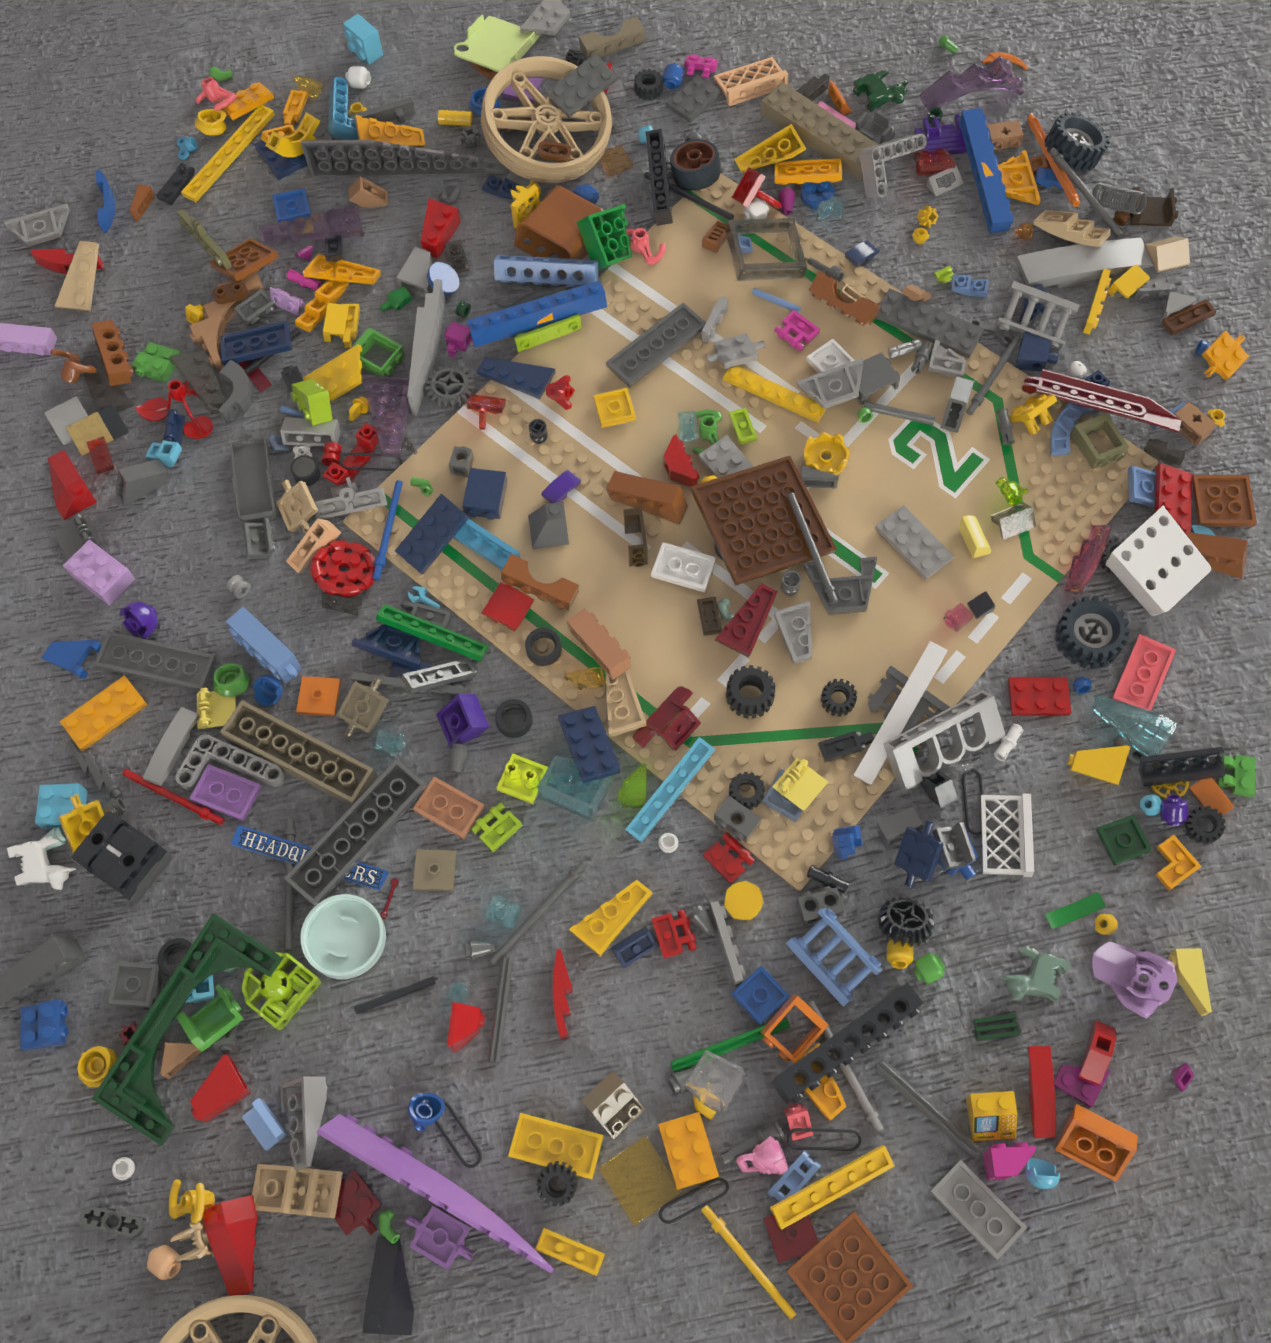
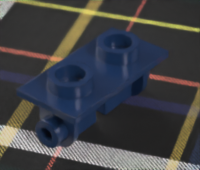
M171 409L168 412L163 440L177 442L181 446L185 415H179L175 409Z

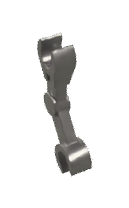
M978 319L972 320V324L994 334L1003 347L1008 346V342L1005 340H1008L1010 343L1013 340L1012 335L999 330L997 325L983 324Z

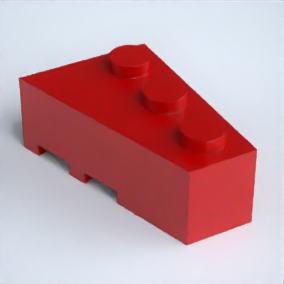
M428 198L421 245L422 249L430 252L431 257L439 259L461 223L458 208Z

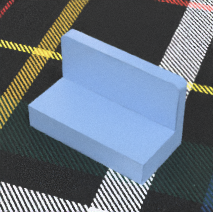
M258 1098L251 1103L254 1107L243 1115L242 1118L264 1150L268 1151L288 1134L264 1100Z

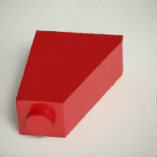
M227 1054L222 1056L191 1099L190 1103L193 1108L190 1110L196 1120L199 1119L206 1123L251 1094L232 1057Z

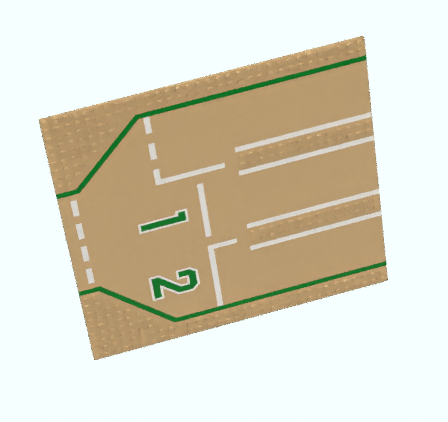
M720 173L718 180L713 185L702 190H690L689 193L734 214L732 221L683 197L672 207V224L657 226L655 223L647 231L652 257L658 253L660 244L664 243L666 245L665 253L659 262L654 265H648L643 255L631 250V258L611 265L598 277V281L600 280L605 290L606 308L580 315L582 329L521 351L511 360L512 362L555 368L556 373L550 384L556 382L564 375H569L571 378L569 384L575 389L573 396L569 400L572 403L571 409L565 410L555 400L548 398L546 390L541 399H537L490 380L468 403L459 409L377 487L384 488L387 505L350 513L343 520V523L379 552L395 482L397 480L402 481L403 485L385 558L418 585L425 587L429 594L574 711L596 706L608 738L609 725L605 671L571 634L566 622L584 608L590 614L593 613L599 625H604L609 632V636L611 638L615 637L620 644L619 647L622 650L626 649L630 654L631 668L628 671L645 721L677 687L683 686L690 689L693 694L683 705L693 712L701 724L676 751L672 750L662 737L656 734L642 748L633 739V734L638 729L610 737L609 739L662 782H664L699 737L715 748V752L680 794L683 799L714 824L716 822L714 821V814L729 796V785L734 776L737 777V774H744V772H748V774L752 772L754 776L758 775L760 780L764 782L765 796L781 769L786 771L796 758L799 760L802 758L806 759L809 763L807 766L826 779L828 783L807 809L802 812L797 822H793L760 803L758 807H753L750 810L761 818L760 826L747 843L743 840L738 841L740 845L792 887L801 891L812 879L807 877L810 866L814 865L820 869L834 852L831 838L834 829L857 825L895 779L888 757L872 785L854 777V773L871 744L865 745L866 749L824 763L818 743L853 731L860 732L861 735L872 732L875 738L885 721L884 714L886 710L880 707L877 711H871L868 708L870 701L868 696L870 693L874 695L882 685L880 683L882 678L887 679L886 671L890 666H893L909 678L930 641L948 651L926 690L950 707L958 704L1129 499L1128 468L1136 466L1153 471L1158 464V460L1124 439L1129 448L1123 459L1119 461L1114 460L1104 467L1092 469L1071 437V433L1069 440L1070 454L1051 456V432L1058 415L1068 404V402L1059 400L1047 408L1053 418L1052 422L1042 425L1037 415L1034 419L1040 430L1033 435H1029L1023 422H1012V433L1015 443L1011 444L1009 441L1010 445H1003L1002 434L998 429L999 421L996 411L1000 409L1002 413L1001 408H1007L1009 415L1012 413L1013 408L1023 405L1028 397L1033 395L1038 397L1040 395L1035 393L1028 394L1022 391L1024 379L1029 375L1006 362L984 396L981 406L977 407L973 415H968L966 411L971 405L972 398L975 394H978L1001 358L980 343L976 345L970 358L955 353L967 360L963 378L974 381L959 431L956 433L940 428L956 378L928 372L933 349L929 354L928 362L925 363L920 374H915L917 368H915L914 372L911 371L915 355L920 349L901 356L897 355L898 357L890 358L888 355V349L895 346L897 348V345L907 342L912 343L916 339H919L921 343L926 340L874 318L871 325L865 324L862 326L855 322L856 318L853 316L849 318L840 313L842 310L838 307L833 309L826 304L827 301L823 298L821 300L816 299L812 296L813 293L809 291V288L820 270L809 265L807 262L811 257L829 268L834 265L842 268L844 277L837 285L838 293L847 283L865 298L880 305L889 288L899 293L902 292L863 266L859 265L856 267L845 258V254L768 204L769 212L764 220L756 224L746 221L743 217L744 205L732 198L738 184ZM719 221L731 226L732 230L719 251L715 253L702 247V239L712 226ZM736 234L749 237L753 252L733 255L730 241ZM757 288L801 307L799 314L818 327L820 334L809 344L801 341L800 343L805 346L802 351L792 348L789 342L785 339H780L778 334L774 332L777 326L782 329L785 327L782 325V320L792 311L753 295V289ZM721 297L728 299L727 313L723 316L721 324H717L716 334L714 338H710L708 344L702 342V332L699 333L633 386L628 387L606 366V362L682 303L686 304L701 319L707 322L718 299ZM793 332L789 333L794 338L797 336ZM747 333L753 343L764 340L765 348L756 350L758 360L737 366L812 399L798 387L797 381L818 374L806 361V357L828 341L834 339L854 360L863 358L864 361L882 352L890 360L893 369L899 373L898 389L894 390L892 385H889L870 394L868 402L935 416V421L933 425L872 412L873 418L867 423H861L857 412L859 409H863L864 404L860 405L858 400L854 398L826 408L820 421L816 423L724 381L723 376L728 368L725 369L718 360L708 363L706 356L716 353L714 342ZM628 388L636 420L601 428L593 395ZM746 408L757 435V441L739 445L729 418V412ZM701 410L720 412L722 420L717 424L718 439L720 440L727 435L753 466L790 455L800 475L802 466H805L803 460L804 448L810 436L815 438L822 432L830 435L841 434L843 436L844 443L849 448L850 454L846 468L837 475L839 476L837 488H806L837 548L834 553L821 557L829 578L861 576L860 558L877 557L866 612L828 615L804 570V563L735 586L724 561L715 552L714 539L690 491L691 487L670 480L663 466L665 451L673 435L677 434L679 440H682L685 445L684 451L686 455L689 454L692 459L693 469H697L700 479H698V484H700L704 477L712 475L699 460L698 455L692 452L693 447L706 450L711 446L708 440L702 439L699 435V423L703 417L694 420L691 417L693 413ZM1085 414L1076 422L1075 425L1092 419L1093 417L1089 416L1088 414ZM535 419L545 421L547 426L548 438L541 444H536L530 439L529 424ZM1103 429L1087 435L1098 454L1115 448ZM454 446H464L472 449L474 460L471 468L506 472L508 482L501 518L490 520L485 517H470L469 519L519 551L520 558L528 561L529 573L536 581L548 584L556 582L563 577L578 584L579 592L569 611L558 609L553 603L548 601L543 602L531 593L526 594L533 598L534 602L514 632L500 622L495 623L481 614L499 583H504L501 580L502 570L454 538H452L423 575L395 552L396 548L440 494H443L463 511L462 505L468 477L454 475L450 472L449 462ZM828 454L821 455L825 460L831 458ZM569 470L581 480L580 485L568 492L566 499L561 501L564 502L569 545L532 549L528 515L544 504L550 503L541 496V493L558 476ZM614 471L678 485L681 487L688 505L680 525L642 511L648 547V564L642 567H629L628 546L641 545L640 532L625 534L623 510L634 507L613 501L606 490ZM416 477L428 480L433 488L432 494L424 496L419 487L410 485L411 478ZM903 505L954 556L951 562L927 580H924L875 529L876 525ZM975 516L991 548L990 554L972 558L958 528L962 517ZM663 542L716 557L705 593L651 577ZM790 570L798 572L801 577L799 591L792 596L784 594L781 590L782 576ZM761 583L778 591L749 657L714 641L719 634L703 636L697 599L716 597L718 604L722 598H727L731 603L728 610L735 615ZM514 585L511 586V587H513V588H515V589L521 591L520 588H518V587H516V586H514ZM987 591L995 604V609L992 613L976 619L967 603ZM810 601L812 659L793 665L775 620L774 612ZM720 615L723 630L728 622ZM543 627L555 631L560 637L562 646L559 659L548 666H539L531 662L525 648L526 638L530 632ZM548 638L538 639L532 646L533 652L540 656L549 655L555 648L554 642ZM749 665H753V668H757V666L762 667L761 671L766 669L769 672L768 676L772 675L773 682H775L776 691L773 705L770 706L768 712L764 711V715L761 717L756 715L754 719H752V716H748V719L743 718V714L740 716L736 715V710L732 712L730 705L727 704V681H729L730 675H734L736 669L740 671L742 666L749 668ZM833 679H837V682L840 679H844V683L848 680L850 682L849 685L853 684L855 686L854 690L857 691L856 704L853 710L845 716L842 714L841 717H838L836 713L832 716L831 711L827 713L825 711L826 707H822L821 694L823 688L829 681L833 682ZM751 685L744 686L739 690L744 697L751 699L757 698L762 694L757 687ZM892 691L885 700V703L891 706L898 695ZM834 692L831 695L835 703L841 704L846 701V696L842 692ZM928 708L931 712L935 713L933 709ZM924 714L916 725L930 719V717ZM918 744L912 748L914 755L919 751L922 745ZM744 784L739 787L738 792L742 797L750 798L754 796L755 789L751 785ZM739 818L731 819L734 824L742 822ZM725 828V830H723L725 833L728 832L730 835L732 834V833H731L729 830H727L726 828Z

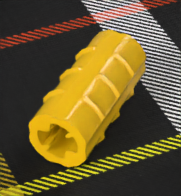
M448 109L439 110L438 124L471 127L472 112Z

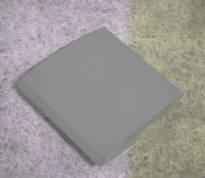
M77 396L44 412L63 445L73 441L66 427L88 416Z

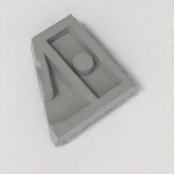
M935 340L928 372L963 378L967 360L956 355L950 348L948 350L940 345V341Z

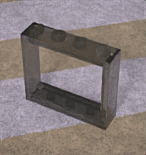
M794 218L728 221L725 232L737 281L803 278L807 265ZM788 232L795 262L744 264L737 234Z

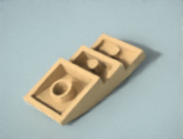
M1044 210L1034 220V225L1050 234L1071 242L1094 247H1101L1109 238L1111 229L1094 228V221L1078 219V213Z
M258 1164L252 1191L256 1211L335 1218L343 1172L311 1168L295 1170L292 1166Z

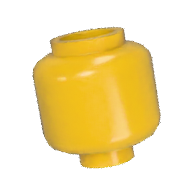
M890 940L887 943V961L894 968H907L914 960V945L910 947L906 943L902 947V941H898L894 945V940Z

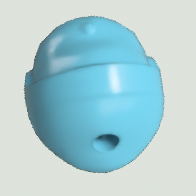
M651 125L639 128L638 138L641 144H647L645 131L653 130Z
M1154 794L1146 795L1140 800V808L1146 815L1155 816L1161 812L1162 800Z

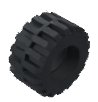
M749 665V668L742 666L740 671L736 669L734 675H730L729 681H727L726 698L732 712L736 710V715L740 716L743 714V718L748 719V716H752V719H754L756 715L761 717L764 715V711L768 712L770 710V706L774 702L776 685L773 682L772 675L768 676L769 672L766 669L761 671L762 667L759 666L757 668H753V665ZM751 685L757 687L762 694L757 698L751 699L744 697L739 690L744 686Z

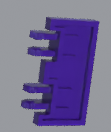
M959 114L955 115L954 119L956 129L954 124L940 125L938 117L933 118V128H930L927 118L923 119L925 133H923L922 128H915L914 135L924 134L927 140L925 148L919 150L921 158L967 153L959 124Z

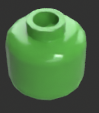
M928 953L915 961L916 969L913 971L919 981L924 980L926 984H931L944 976L946 968L938 954Z

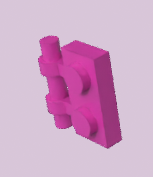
M795 310L782 320V325L785 326L783 329L779 326L774 329V332L778 334L780 339H785L792 348H797L799 351H802L805 347L800 343L801 341L809 344L820 334L818 327ZM793 332L797 336L794 338L789 333Z

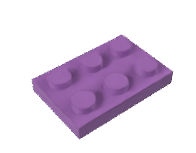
M208 764L189 799L244 822L262 786Z

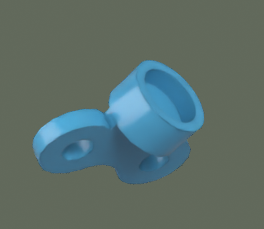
M181 136L177 140V145L180 147L178 152L180 160L187 159L189 151L192 152L198 149V144L192 136L189 138Z

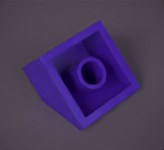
M458 694L436 714L450 748L452 744H463L479 737L490 727L476 694Z

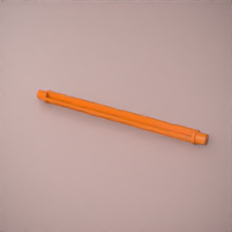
M1029 114L1027 116L1028 124L1061 187L1064 189L1069 202L1074 207L1079 206V196L1068 175L1058 163L1054 162V159L1051 157L1052 155L1047 151L1048 148L1045 147L1046 134L1042 130L1038 119L1034 114Z

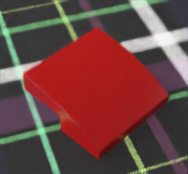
M500 582L481 614L495 623L500 622L515 632L534 599Z

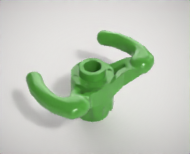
M701 410L693 413L691 417L694 420L703 417L699 423L700 437L708 440L711 446L719 441L717 437V424L722 420L721 413L715 410ZM698 447L692 448V452L697 455L704 451V449Z

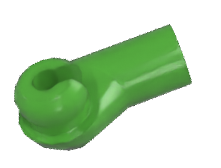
M216 67L209 69L210 76L217 81L233 78L231 70L223 72Z
M391 1209L381 1211L378 1216L379 1230L391 1244H394L400 1237L390 1224V1221L394 1219V1213Z

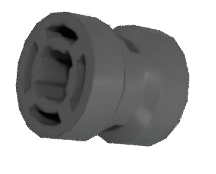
M790 570L783 574L781 590L784 594L792 596L798 593L801 583V577L798 572Z

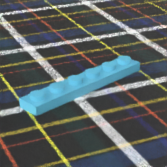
M699 737L625 830L642 843L715 752V748Z

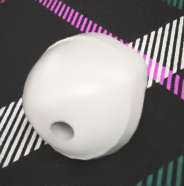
M1074 361L1068 367L1066 376L1082 380L1087 372L1086 367L1083 363Z

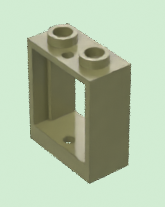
M1107 413L1075 425L1071 433V437L1092 469L1096 467L1101 468L1111 461L1123 459L1129 448ZM1103 429L1115 448L1098 454L1087 435Z

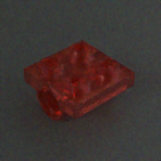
M938 148L936 151L922 150L919 153H914L918 176L934 174V171L937 174L946 169L955 168V160L946 149Z

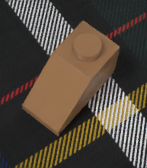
M360 176L349 186V201L361 207L386 206L388 204V191Z

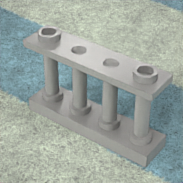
M1013 281L1008 289V292H1011L1012 298L1004 319L999 317L995 324L1005 331L1010 329L1023 335L1024 332H1028L1049 340L1051 348L1058 349V347H1063L1066 341L1061 340L1060 337L1067 319L1078 311L1080 305ZM1024 297L1028 299L1029 303L1021 324L1011 322L1010 320L1019 298ZM1041 303L1044 304L1045 310L1036 331L1028 328L1027 325L1035 304ZM1057 309L1061 311L1062 315L1052 337L1044 334V330L1052 310Z

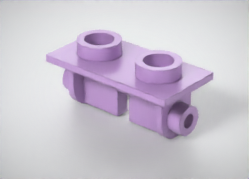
M270 287L271 301L274 300L276 306L298 316L299 309L305 306L303 299L295 296L291 297V294L280 288L274 289Z

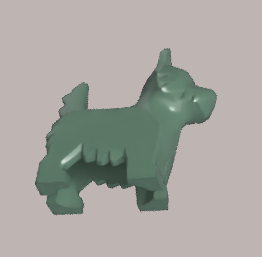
M1029 946L1019 949L1018 952L1029 957L1032 960L1028 976L1004 975V977H1000V980L1006 982L1007 989L1011 991V999L1020 1001L1025 994L1047 998L1051 1002L1057 1001L1061 990L1053 985L1056 978L1054 976L1055 970H1057L1058 974L1062 975L1063 971L1068 972L1071 962L1062 958L1058 959L1049 953H1038L1034 948L1030 949Z

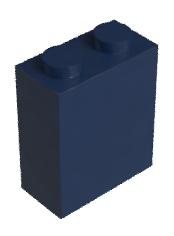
M470 468L462 505L463 512L472 518L500 519L508 482L506 472Z

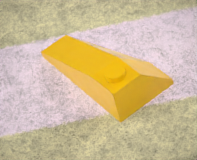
M790 124L734 160L741 173L746 172L748 167L756 169L793 158L806 150V147L793 125Z

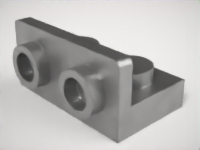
M1150 279L1132 294L1133 302L1163 301L1167 299L1172 291V287L1167 286L1165 279Z

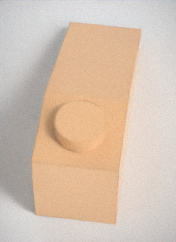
M317 518L286 562L297 573H301L312 563V557L316 551L322 546L326 547L328 543L334 542L341 534V531L330 521Z

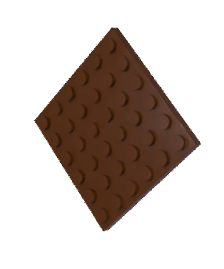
M790 455L691 486L690 491L735 586L813 560L787 497L790 493L795 494L820 557L834 553L837 550Z

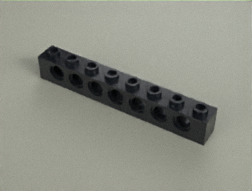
M907 982L776 1076L771 1083L786 1104L791 1101L795 1104L805 1096L803 1092L808 1088L811 1091L822 1084L820 1080L825 1076L829 1079L838 1072L837 1067L841 1064H844L846 1067L855 1060L854 1055L859 1051L861 1054L868 1051L872 1047L870 1043L874 1040L882 1041L888 1036V1030L891 1028L897 1030L904 1024L903 1019L908 1016L912 1019L920 1013L919 1008L923 1001ZM894 1005H900L903 1013L897 1012ZM878 1016L884 1017L887 1024H881L878 1021ZM861 1028H867L870 1031V1037L864 1036ZM845 1040L852 1041L854 1048L846 1047ZM828 1052H834L837 1055V1061H832L828 1057ZM811 1064L819 1065L821 1073L813 1072ZM794 1076L802 1077L804 1085H797L794 1081Z

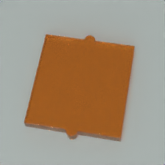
M622 145L611 149L608 148L599 160L608 176L619 172L623 173L624 170L633 167V163Z

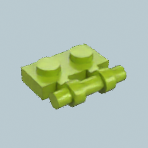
M501 802L495 807L492 806L489 812L482 819L479 818L475 821L476 824L471 828L475 835L480 830L484 831L479 838L493 853L523 826L509 810L504 815L500 813L505 809ZM496 818L497 821L489 827L487 824Z

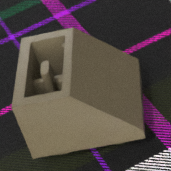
M613 1071L581 1100L592 1116L613 1139L645 1110L625 1082Z

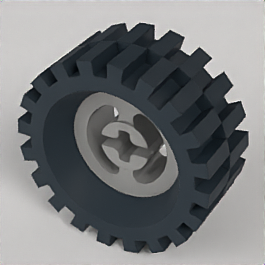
M1065 112V114L1062 113L1058 116L1047 134L1045 147L1048 148V153L1055 147L1059 154H1063L1064 160L1070 167H1073L1075 171L1081 169L1082 172L1096 167L1107 150L1110 139H1107L1109 136L1107 133H1104L1103 127L1099 128V124L1097 122L1093 123L1091 118L1088 117L1086 119L1082 114L1077 116L1075 112H1072L1071 115L1069 112Z
M1089 596L1082 598L1081 602L1077 599L1072 605L1070 604L1063 613L1055 630L1057 632L1055 641H1060L1057 647L1059 651L1065 650L1063 656L1065 658L1072 657L1071 663L1076 664L1077 661L1081 662L1080 667L1083 668L1090 664L1091 669H1096L1099 664L1100 667H1104L1108 662H1113L1128 642L1129 637L1127 636L1130 633V628H1126L1129 624L1128 618L1123 619L1125 613L1123 610L1119 612L1116 610L1117 604L1113 603L1112 606L1107 604L1109 600L1106 598L1103 601H1099V596H1093L1092 600H1089ZM1096 627L1097 630L1090 637L1089 641L1086 642L1085 639L1087 635H1089L1092 629Z

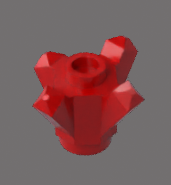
M564 375L556 382L549 383L546 386V396L551 398V400H555L565 410L572 408V403L569 400L575 392V389L569 384L571 381L569 375Z

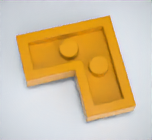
M1172 835L1157 847L1158 851L1170 864L1155 876L1168 891L1202 867L1175 835Z

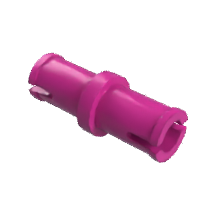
M292 269L287 273L288 280L300 284L303 288L308 287L316 291L322 286L321 281L304 277L303 274Z

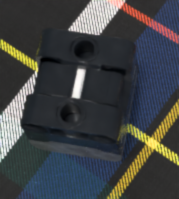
M107 812L99 820L72 855L73 861L133 903L142 898L171 859V854L158 843L133 828L113 812Z

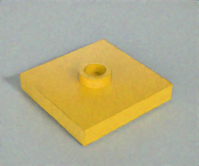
M628 388L593 395L601 428L636 420Z

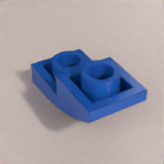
M1037 169L1035 181L1039 185L1045 186L1048 189L1055 185L1057 188L1064 190L1052 169Z

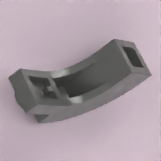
M232 360L219 372L223 381L234 388L230 398L218 410L222 420L227 423L235 418L239 411L245 414L253 399L252 386L245 371Z

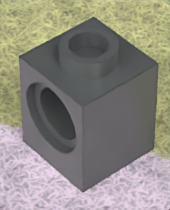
M454 446L449 462L451 474L468 477L474 460L472 449L464 446Z

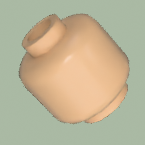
M169 1245L154 1248L148 1255L147 1269L160 1280L171 1279L181 1269V1261L174 1260L180 1255Z

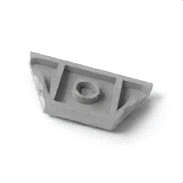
M543 0L520 27V33L525 34L526 31H535L536 35L546 34L555 36L570 18V11L560 0Z
M67 204L8 220L4 224L29 247L60 238L70 209Z
M863 358L799 380L797 385L824 409L859 397Z

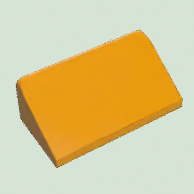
M292 124L265 130L262 132L261 139L267 143L272 131L281 136H289L295 132Z

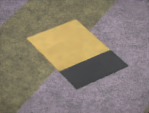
M113 404L66 427L82 456L129 433Z

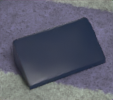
M645 926L612 946L611 949L622 967L625 968L659 946L650 930Z

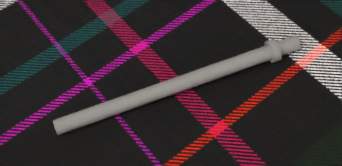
M815 1001L809 1002L807 1005L825 1021ZM827 1027L823 1032L826 1041L833 1036L831 1030ZM841 1064V1069L867 1115V1121L871 1122L876 1133L883 1130L884 1128L878 1119L879 1114L873 1110L850 1065L845 1067L844 1064Z

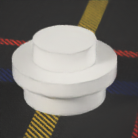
M672 833L663 834L658 841L659 848L665 853L674 852L678 847V838Z
M127 1157L119 1158L112 1167L114 1177L119 1180L130 1178L135 1170L134 1162Z

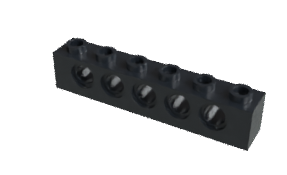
M662 129L645 131L656 225L672 224L673 216Z

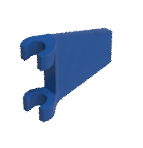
M96 640L52 642L41 658L85 679L88 672L84 671V668L80 665L91 650L99 653L101 643Z

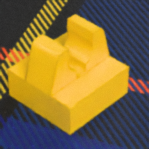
M189 304L185 307L186 321L194 324L205 319L203 314L205 308L202 305L193 306Z

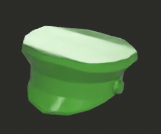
M236 663L223 664L215 671L213 676L214 691L224 697H235L246 692L250 683L247 671L243 669L241 664L238 665Z

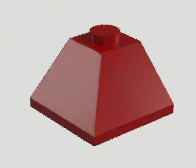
M452 1002L447 1046L452 1052L457 1053L480 1033L481 1027H484L485 1014H482L480 1008Z

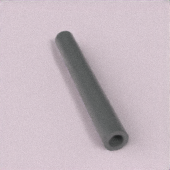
M867 401L864 403V407H868L871 412L933 425L935 421V416Z

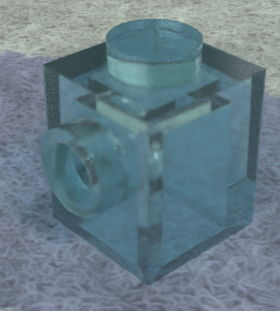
M696 411L678 412L680 440L691 441L698 439Z

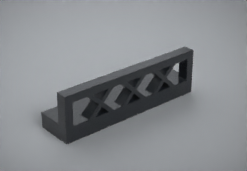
M1223 747L1141 757L1139 774L1143 787L1225 777L1226 770L1222 762L1224 749Z

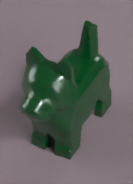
M881 70L876 74H867L863 78L855 80L853 92L857 97L861 93H866L869 101L867 108L872 112L875 108L889 101H894L896 104L903 103L905 93L907 92L905 86L908 84V81L887 86L881 79L888 75L889 71Z

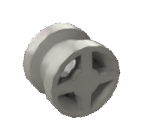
M235 575L228 581L226 588L230 592H234V595L240 599L248 594L251 585L243 581L240 575Z

